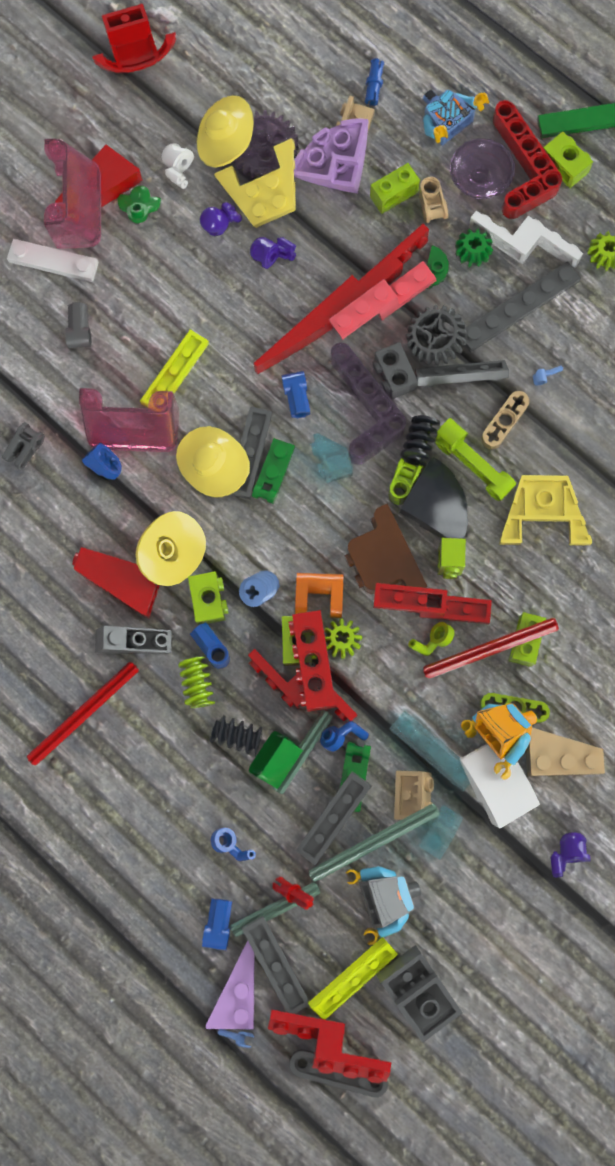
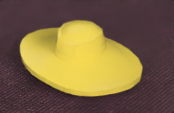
M233 95L224 97L214 103L202 118L197 137V151L200 159L207 166L214 168L225 166L242 155L249 146L253 133L254 118L252 110L245 99Z
M211 426L199 427L190 431L178 445L176 459L179 470L183 477L199 492L210 497H224L236 492L246 482L250 471L247 453L241 444L227 432Z
M173 511L159 516L143 532L137 544L135 555L140 572L149 581L157 585L172 586L181 583L201 563L206 550V538L201 526L195 519L185 513Z

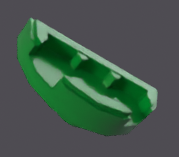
M433 245L427 266L437 281L426 289H431L433 286L443 282L449 268L446 254L440 248Z

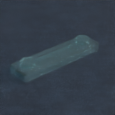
M404 711L389 730L463 792L470 782L459 760L461 758Z

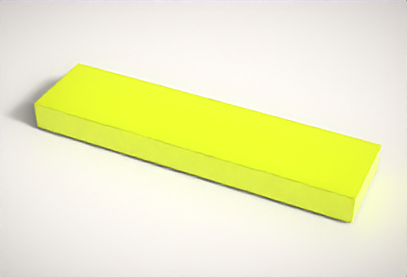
M189 330L143 395L140 403L160 415L209 345V341L194 331Z
M384 937L380 938L308 1002L309 1006L321 1019L326 1020L398 954Z

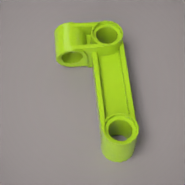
M449 418L437 431L435 444L444 454L450 455L452 453L487 485L485 489L488 494L500 502L516 486L515 480L505 471L498 473L465 443L464 440L468 433L452 418Z

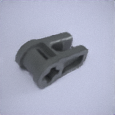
M25 422L22 423L16 430L2 458L11 463L18 454L14 465L16 468L23 470L34 453L43 444L45 434L34 431Z

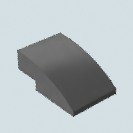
M416 945L376 974L422 1042H425L463 1013Z

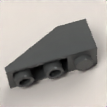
M102 626L96 629L95 653L170 654L172 630Z

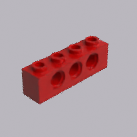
M321 610L292 614L293 621L288 623L290 636L295 635L297 644L292 645L294 659H299L300 668L296 669L298 683L303 682L304 692H299L301 707L306 706L307 712L335 708L336 703ZM306 632H310L315 636V639L312 643L306 644L301 640V636ZM313 655L318 658L319 662L315 667H308L305 664V659L308 656ZM312 679H318L322 682V688L319 691L309 689L308 684Z

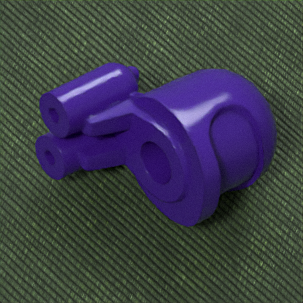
M224 202L221 205V209L208 207L200 215L201 227L214 237L222 235L228 228L229 222L239 223L242 221V215L237 213L236 207L228 202Z
M259 237L251 244L250 255L252 259L259 261L263 268L268 269L275 263L278 257L293 261L296 257L294 252L296 245L283 237L277 238L276 243L265 237Z
M569 832L561 837L560 854L554 851L550 857L553 877H563L567 863L591 861L590 855L587 854V840L584 835L578 832Z

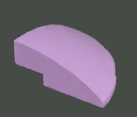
M368 119L343 120L338 126L330 129L324 128L312 137V142L305 150L301 149L296 156L294 177L324 187L358 193L366 151Z

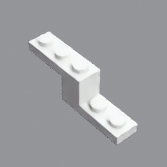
M476 211L470 219L469 228L475 232L479 228L480 234L487 232V239H492L494 246L521 264L525 262L537 245L563 263L568 261L573 269L579 264L583 255L576 245L567 243L558 233L551 232L539 220L532 219L529 216L513 236L506 228L499 227L493 223L485 214H480Z

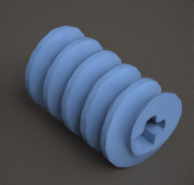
M260 571L246 578L241 583L239 588L240 598L246 605L257 607L275 596L280 587L279 580L270 571Z

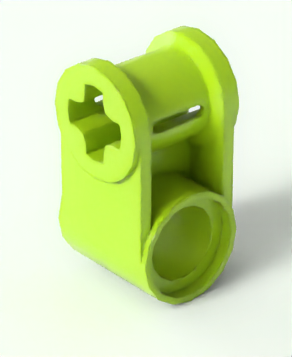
M403 458L400 459L388 494L392 503L401 505L405 502L418 480L422 470L421 465L417 467L405 462ZM401 488L405 491V494L400 496L395 494L393 490Z

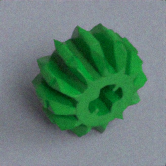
M469 228L466 234L461 233L459 235V240L455 243L457 249L455 254L456 257H461V264L467 261L469 268L473 263L479 267L482 262L486 263L489 260V255L492 254L493 248L491 247L492 239H487V232L480 234L479 228L475 232H472Z

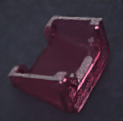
M44 139L46 156L54 162L56 175L63 176V202L52 203L47 206L44 213V226L57 249L94 247L101 240V172L96 162L61 139Z
M79 389V405L86 440L90 447L93 448L100 442L110 450L170 452L176 447L179 407L173 391L153 393L149 399L148 408L102 407V396L95 389Z

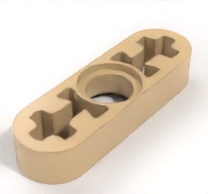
M522 391L513 392L482 435V444L486 448L496 449L502 444L529 405V397L526 393ZM520 398L522 405H518L513 412L511 409L515 403L514 400L517 401ZM508 415L512 423L504 426L499 422V417ZM496 428L500 430L496 437L497 441L489 442L488 435H493Z

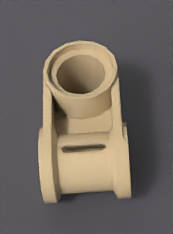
M435 177L424 178L420 185L419 199L425 223H430V220L439 218L448 219V208L439 180ZM425 189H432L434 192L427 193Z

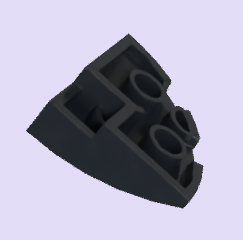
M432 457L403 503L400 513L419 523L421 528L439 538L464 539L467 531L468 505L463 488L453 472L441 461Z

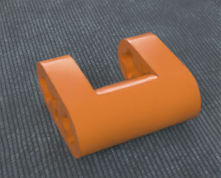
M297 573L295 614L307 612L308 594L331 595L330 618H342L344 574Z

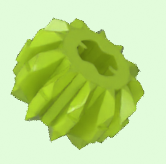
M609 231L605 235L599 233L596 239H592L589 244L588 255L591 256L590 263L596 262L597 269L604 266L605 271L609 270L610 267L615 269V235L611 236Z
M341 618L339 620L340 626H337L332 621L330 625L333 630L329 628L324 629V632L329 635L325 636L326 643H329L326 645L327 651L334 648L332 652L333 657L337 656L338 651L341 652V659H345L346 651L352 657L354 656V651L351 647L360 649L361 645L355 641H361L362 635H354L360 631V628L357 626L351 629L353 621L349 620L347 626H344V620ZM338 635H347V643L344 644L342 641L337 642L336 640H338Z

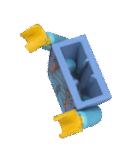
M433 90L427 91L423 96V101L427 104L423 118L425 134L443 146L473 122L475 108H478V111L484 110L483 104L490 103L487 94L482 92L472 97L446 90L438 96Z

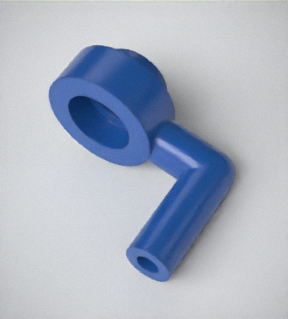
M349 721L340 728L330 726L322 732L320 743L328 751L334 752L341 748L348 733L352 732L363 741L368 738L369 734L355 722Z
M230 828L217 829L211 835V845L219 853L229 852L237 861L252 860L256 856L254 850L241 851L236 846V835ZM219 837H222L224 840L222 845L219 842Z

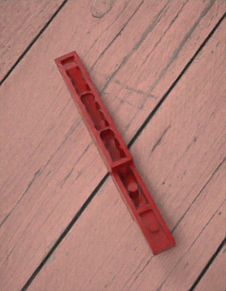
M425 224L420 225L359 281L353 275L350 276L253 363L255 372L259 374L333 329L334 327L329 319L383 279L390 285L402 274L403 264L412 257V253L417 248L420 250L427 244L429 228Z

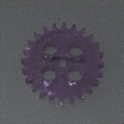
M264 110L263 115H259L258 111H255L253 133L248 146L252 148L246 149L242 155L232 161V163H236L237 170L243 168L244 175L251 172L252 179H254L256 174H259L261 177L280 168L273 147L280 143H275V141L280 140L284 142L292 138L295 143L294 158L297 156L299 143L298 134H295V127H290V120L284 122L283 115L276 118L275 111L270 116L267 115L266 110ZM265 157L271 158L269 160H263V158Z

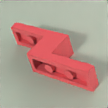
M422 261L391 285H388L385 279H383L331 317L329 321L343 340L376 315L383 321L437 281L436 277L424 261Z

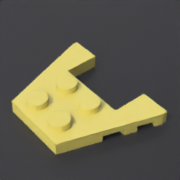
M292 138L273 146L280 165L279 169L240 186L233 166L214 173L217 180L255 228L296 211L294 181L295 143Z
M521 476L502 532L500 545H521L522 521L569 522V545L592 544L591 536L587 532L584 517L580 513L578 501L568 476Z

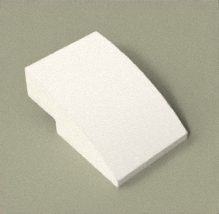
M488 744L459 759L478 801L483 804L491 823L499 829L540 805L518 761L515 765L509 767L511 770L510 777L503 780L501 775L505 772V768L496 774L494 766L498 762H504L505 758L500 760Z

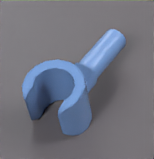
M558 366L550 370H537L533 375L534 385L547 383L546 376L563 371V367Z
M224 1029L218 1030L219 1035L235 1040L239 1047L251 1048L250 1045L245 1044L244 1040L246 1036L254 1037L252 1033L244 1031L233 1033Z

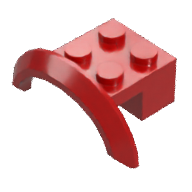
M143 3L101 16L116 63L106 59L103 53L92 56L96 65L110 72L125 73L142 70L161 61L171 51L176 41V33L165 35L164 43L157 51Z

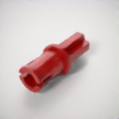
M283 877L275 879L281 886L273 882V890L283 895L287 902L295 903L305 910L313 907V896L301 890L300 885L292 884Z

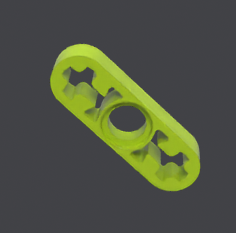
M488 693L480 700L481 709L486 706L485 701H489L490 698H493L494 703L502 704V699L506 700L504 705L513 701L518 702L521 706V713L526 712L525 703L529 704L528 709L532 710L540 706V710L544 712V715L537 719V724L546 721L550 715L548 705L542 701L496 693Z

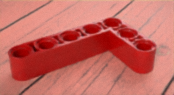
M502 100L495 107L493 124L530 178L528 182L511 190L505 196L502 213L508 219H515L555 197L562 183V175L514 104L508 100ZM548 182L553 183L554 186H550V185H548L547 183H548ZM528 193H533L536 196H530ZM510 203H514V204H516L517 206H516V207H512V206H510L509 204H510Z

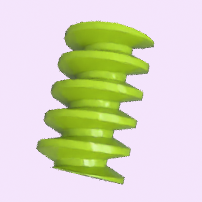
M206 657L189 658L178 663L179 668L185 669L180 672V677L187 679L182 681L181 685L189 687L183 691V695L190 697L184 701L185 705L192 706L190 708H200L215 704V701L207 699V697L213 695V692L206 691V688L212 685V682L204 681L205 678L210 676V673L203 672V669L209 665L201 663V660Z

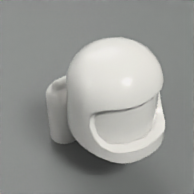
M171 143L162 152V161L168 167V169H165V174L174 184L185 189L188 181L185 180L186 177L183 175V172L192 163L194 154L187 148L183 149L180 145Z

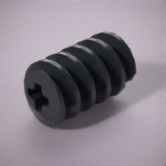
M417 415L411 419L412 425L408 429L410 433L406 435L407 441L403 444L404 450L401 451L400 456L410 464L426 466L422 459H429L430 455L424 451H432V446L427 444V442L432 443L435 441V438L430 436V434H437L438 430L433 425L439 426L441 422L430 416Z
M223 715L220 720L215 721L210 742L213 743L218 738V745L222 746L227 740V748L231 749L236 743L237 751L240 752L245 746L246 754H250L254 749L256 757L263 735L262 727L260 726L256 732L253 731V724L244 729V721L235 726V718L226 723V715Z

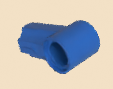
M304 371L281 375L284 393L288 398L291 418L299 419L310 415Z
M206 622L197 626L190 633V636L214 668L223 669L229 664L230 655L227 648L221 643ZM221 651L225 653L223 660H213V655L216 652Z
M211 899L208 924L205 925L202 947L227 950L230 935L229 921L233 901Z

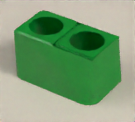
M273 731L254 758L248 771L255 777L278 789L303 750L283 734Z

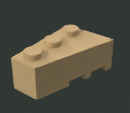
M532 728L531 741L526 748L527 777L605 774L602 748Z

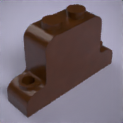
M388 503L378 507L374 512V517L370 518L374 530L352 539L348 543L347 554L344 555L349 568L354 567L357 573L354 578L359 589L363 587L367 593L375 594L376 583L392 585L400 583L402 586L427 588L428 586Z

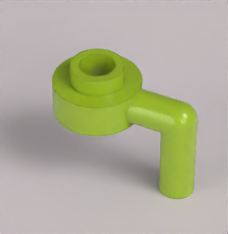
M439 622L431 629L430 641L426 646L415 639H411L408 646L424 656H429L438 646L446 647L452 642L454 629L445 622Z

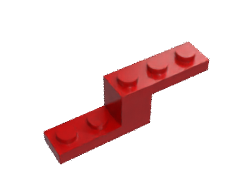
M376 583L373 608L418 612L420 618L489 625L492 600L447 596L448 590Z
M256 649L249 653L248 656L251 659L249 665L257 673L262 671L267 676L265 682L273 690L278 688L284 694L281 698L290 708L294 705L298 709L301 706L299 692H304L303 682L298 683L297 675L287 683ZM312 679L308 687L312 691L320 690L322 682L318 679ZM334 691L335 708L337 709L334 713L343 722L346 720L354 721L358 716L357 713Z
M271 1010L267 1030H272L279 1035L287 1033L297 1035L299 1038L306 1040L316 1039L312 1068L326 1074L332 1072L341 1073L347 1078H367L373 1083L387 1082L390 1075L392 1062L342 1053L345 1023Z

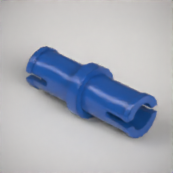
M377 58L371 60L369 77L366 78L367 91L364 103L368 104L369 102V106L378 105L379 91L383 86L382 72L384 61H380Z

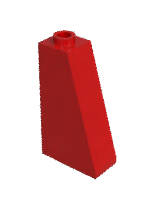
M105 144L54 201L58 208L57 213L65 221L70 220L74 224L79 223L116 199L120 194H124L142 181L140 169Z
M83 547L80 548L79 553L76 552L72 564L78 574L143 617L150 618L160 585L149 581L140 572L136 563Z

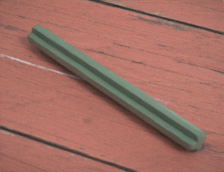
M430 804L309 870L311 879L314 882L319 881L434 819L440 814L435 804Z

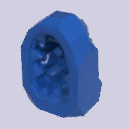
M101 442L81 459L86 467H89L97 475H102L106 479L115 480L122 470L119 458Z

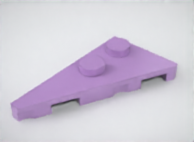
M248 941L206 1024V1029H254L255 953Z

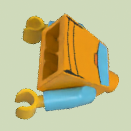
M512 703L505 705L488 704L472 717V721H462L461 728L465 731L464 734L467 738H473L478 731L500 760L505 758L504 762L495 764L494 771L498 774L501 769L505 768L501 778L506 780L511 775L509 767L517 763L531 741L532 725L537 723V717L532 710L521 713Z

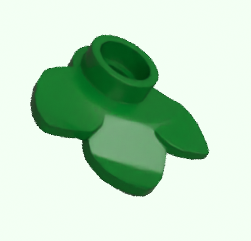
M143 185L134 187L130 195L120 194L117 200L120 210L127 212L128 218L136 224L146 221L148 214L157 211L161 205V198L150 197L148 188Z

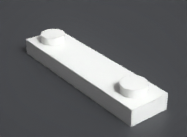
M13 239L7 256L9 263L93 282L99 264L96 258Z

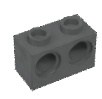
M400 342L375 352L372 364L376 374H381L383 379L381 385L385 394L389 393L391 399H395L417 390L418 380ZM392 359L395 363L387 365L384 363V360ZM399 378L402 379L404 383L402 385H396L393 383V380Z

